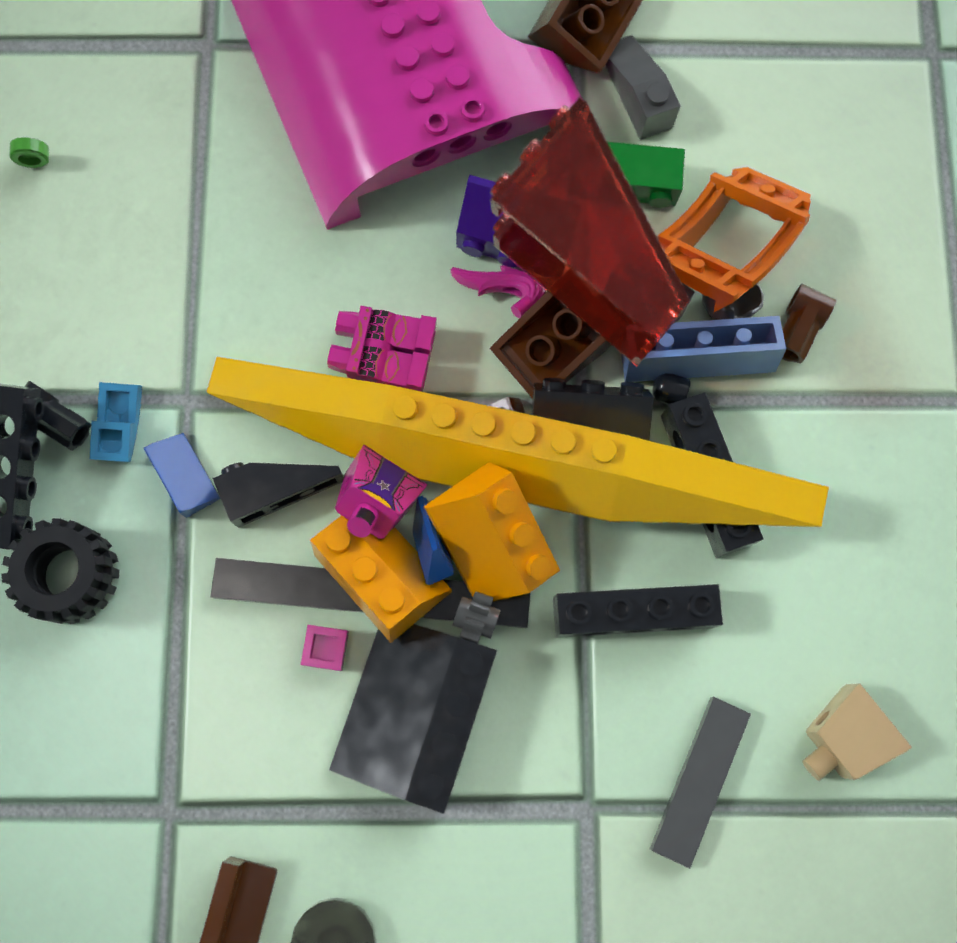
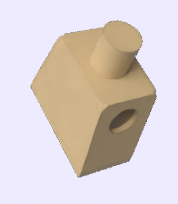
M860 683L846 684L807 728L806 733L817 746V749L806 757L802 763L818 781L823 779L833 769L842 778L856 780L907 752L912 747Z

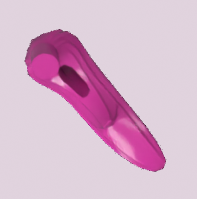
M502 265L500 272L469 271L455 267L450 269L452 277L457 282L467 288L478 290V296L498 292L519 297L521 300L511 306V311L517 318H520L546 293L544 284L536 276Z

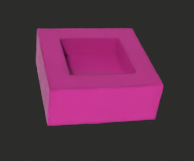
M307 625L301 665L342 671L349 631Z

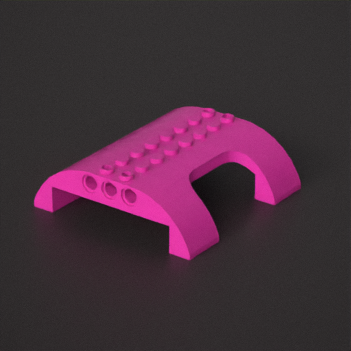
M231 0L327 230L360 218L361 214L357 197L550 124L554 125L561 141L594 129L595 123L563 59L553 51L525 44L508 37L493 23L481 0Z

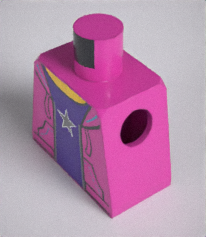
M363 445L344 475L335 509L337 513L349 520L347 527L353 535L366 537L371 533L379 539H384L408 513L427 484L368 446Z

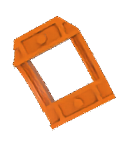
M748 167L733 169L732 176L727 177L714 172L710 175L708 185L689 209L670 227L658 235L656 243L650 247L643 245L639 248V253L686 286L716 300L714 312L736 301L763 279L781 260L809 222L811 194ZM731 198L743 206L752 207L769 215L774 220L784 222L764 249L741 270L694 248Z

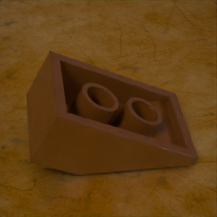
M569 269L489 349L533 399L534 383H543V378L565 379L567 383L613 345L624 334L625 326L630 325L582 271Z

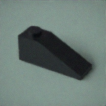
M238 462L222 469V475L213 478V481L230 522L239 528L343 482L344 476L339 466L247 463L244 465L242 462Z

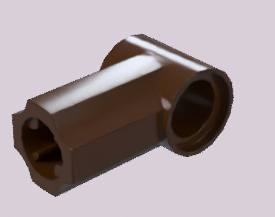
M800 284L785 313L788 316L782 327L786 345L783 360L800 364L805 360L818 330L823 328L835 307L836 299L807 285Z

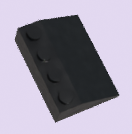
M413 624L390 643L378 629L329 770L405 801L444 814L497 650Z

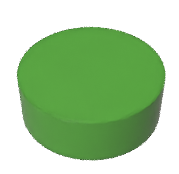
M15 138L10 142L9 157L14 163L23 167H43L49 162V146L43 141L34 138Z

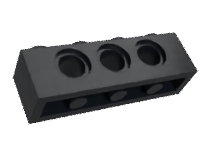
M0 384V496L7 504L6 513L3 514L0 511V549L10 550L8 547L13 540L20 542L23 539L19 534L25 528L33 530V520L29 515L31 500L34 498L37 489V482L33 477L34 461L37 460L40 453V440L37 438L38 421L41 420L44 412V402L40 398L41 389ZM8 417L14 423V431L11 436L5 430V421ZM3 457H6L11 465L8 475L4 473L1 467Z
M705 392L667 406L661 415V419L672 447L733 462ZM702 523L715 558L750 547L764 539L758 525L739 526Z
M719 584L558 593L553 597L556 638L710 629L723 625Z

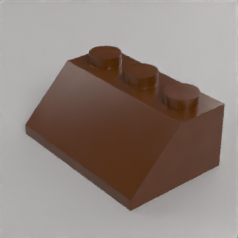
M549 0L529 33L528 38L538 47L556 53L568 65L599 73L603 70L643 0Z

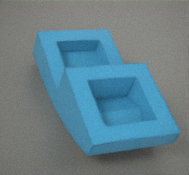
M99 382L97 421L92 420L89 459L131 462L138 430L142 385Z

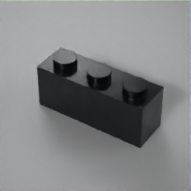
M543 378V383H534L532 415L629 435L649 441L654 397L649 389H644V384L636 382H622L620 387H605V382L599 380H583L581 385L566 384L565 379Z

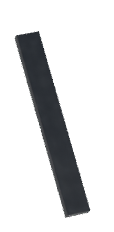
M216 558L211 598L364 613L325 568ZM444 580L452 589V592L421 618L454 621L462 596L473 599L465 582ZM530 593L492 601L491 607L501 610L496 625L528 628Z

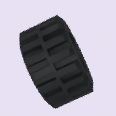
M52 518L51 523L44 520L36 522L35 531L29 528L21 531L19 534L23 539L20 542L13 540L8 547L13 550L11 557L4 556L2 565L8 567V573L1 574L2 583L11 586L5 590L8 599L17 601L14 606L19 611L29 613L28 616L39 620L63 624V622L73 624L79 623L80 618L90 619L95 616L94 608H105L109 603L104 599L106 594L114 595L117 588L111 585L112 578H119L120 572L119 569L113 567V564L119 561L116 553L109 551L112 545L108 540L100 537L101 534L72 520L68 522L61 518ZM67 550H73L79 565L77 577L68 589L53 595L46 583L48 565L58 554Z

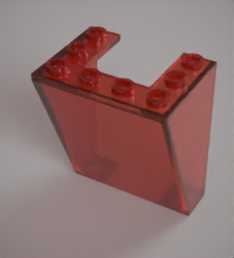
M579 96L570 108L563 105L556 112L548 125L551 130L541 141L535 138L528 144L519 158L522 163L512 175L505 172L493 185L490 191L493 195L491 197V210L497 217L504 212L493 227V231H495L493 235L494 246L628 360L638 366L667 333L689 304L690 299L587 102Z

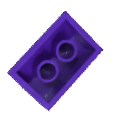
M469 175L456 231V248L461 249L465 254L472 257H482L484 255L497 259L504 266L512 268L522 266L532 269L535 274L541 277L552 278L556 276L561 278L574 240L581 206Z

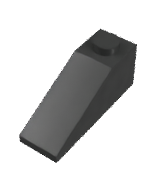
M632 35L621 38L605 66L639 139L642 140L673 129L681 105L666 74Z

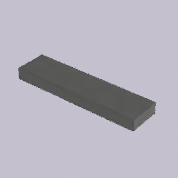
M710 697L650 846L651 851L689 869L691 868L751 713L716 697Z

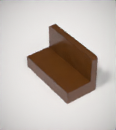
M232 856L224 860L221 864L200 943H259L277 876V869Z

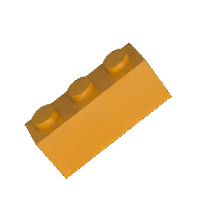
M488 462L423 506L472 597L475 591L494 597L493 601L529 594L560 571L513 473L509 470Z
M341 515L310 539L314 556L388 641L392 643L448 596L452 589L443 579L431 585L426 584L418 552L395 527L384 539H379L371 533L366 537H357L348 530L347 523L349 520Z

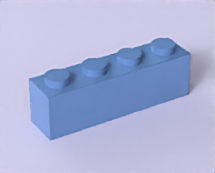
M780 316L625 326L620 350L625 382L653 381L658 376L666 373L684 378L773 373L778 369L786 351Z

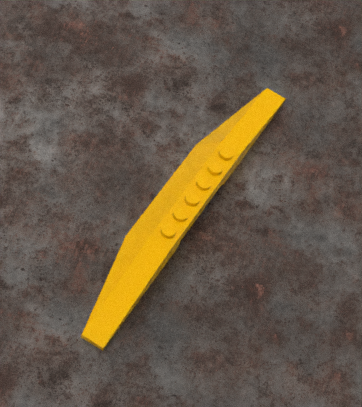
M216 357L206 392L247 412L265 418L276 425L294 431L314 442L330 447L350 458L355 459L362 446L366 445L416 478L427 482L453 487L486 463L491 462L513 473L527 504L607 522L624 521L660 524L664 522L700 525L704 523L820 528L829 490L828 486L629 435L393 385L223 357Z

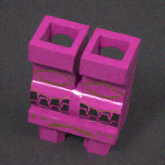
M362 305L360 306L359 313L339 311L335 327L336 335L351 337L353 341L351 348L331 345L327 359L328 368L347 374V378L423 392L436 333L437 318L421 315V318H415L385 310H372V307Z

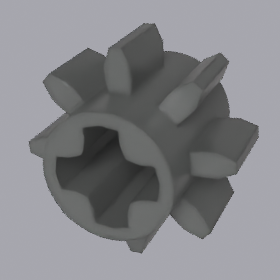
M475 591L472 600L462 596L453 621V626L462 629L460 638L477 644L480 636L491 639L501 611L491 607L494 597Z

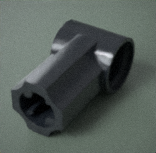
M28 381L24 387L41 389L40 398L44 402V412L41 420L38 421L37 431H41L71 451L81 446L89 436L91 423L71 409H67L58 403L59 400L33 382Z

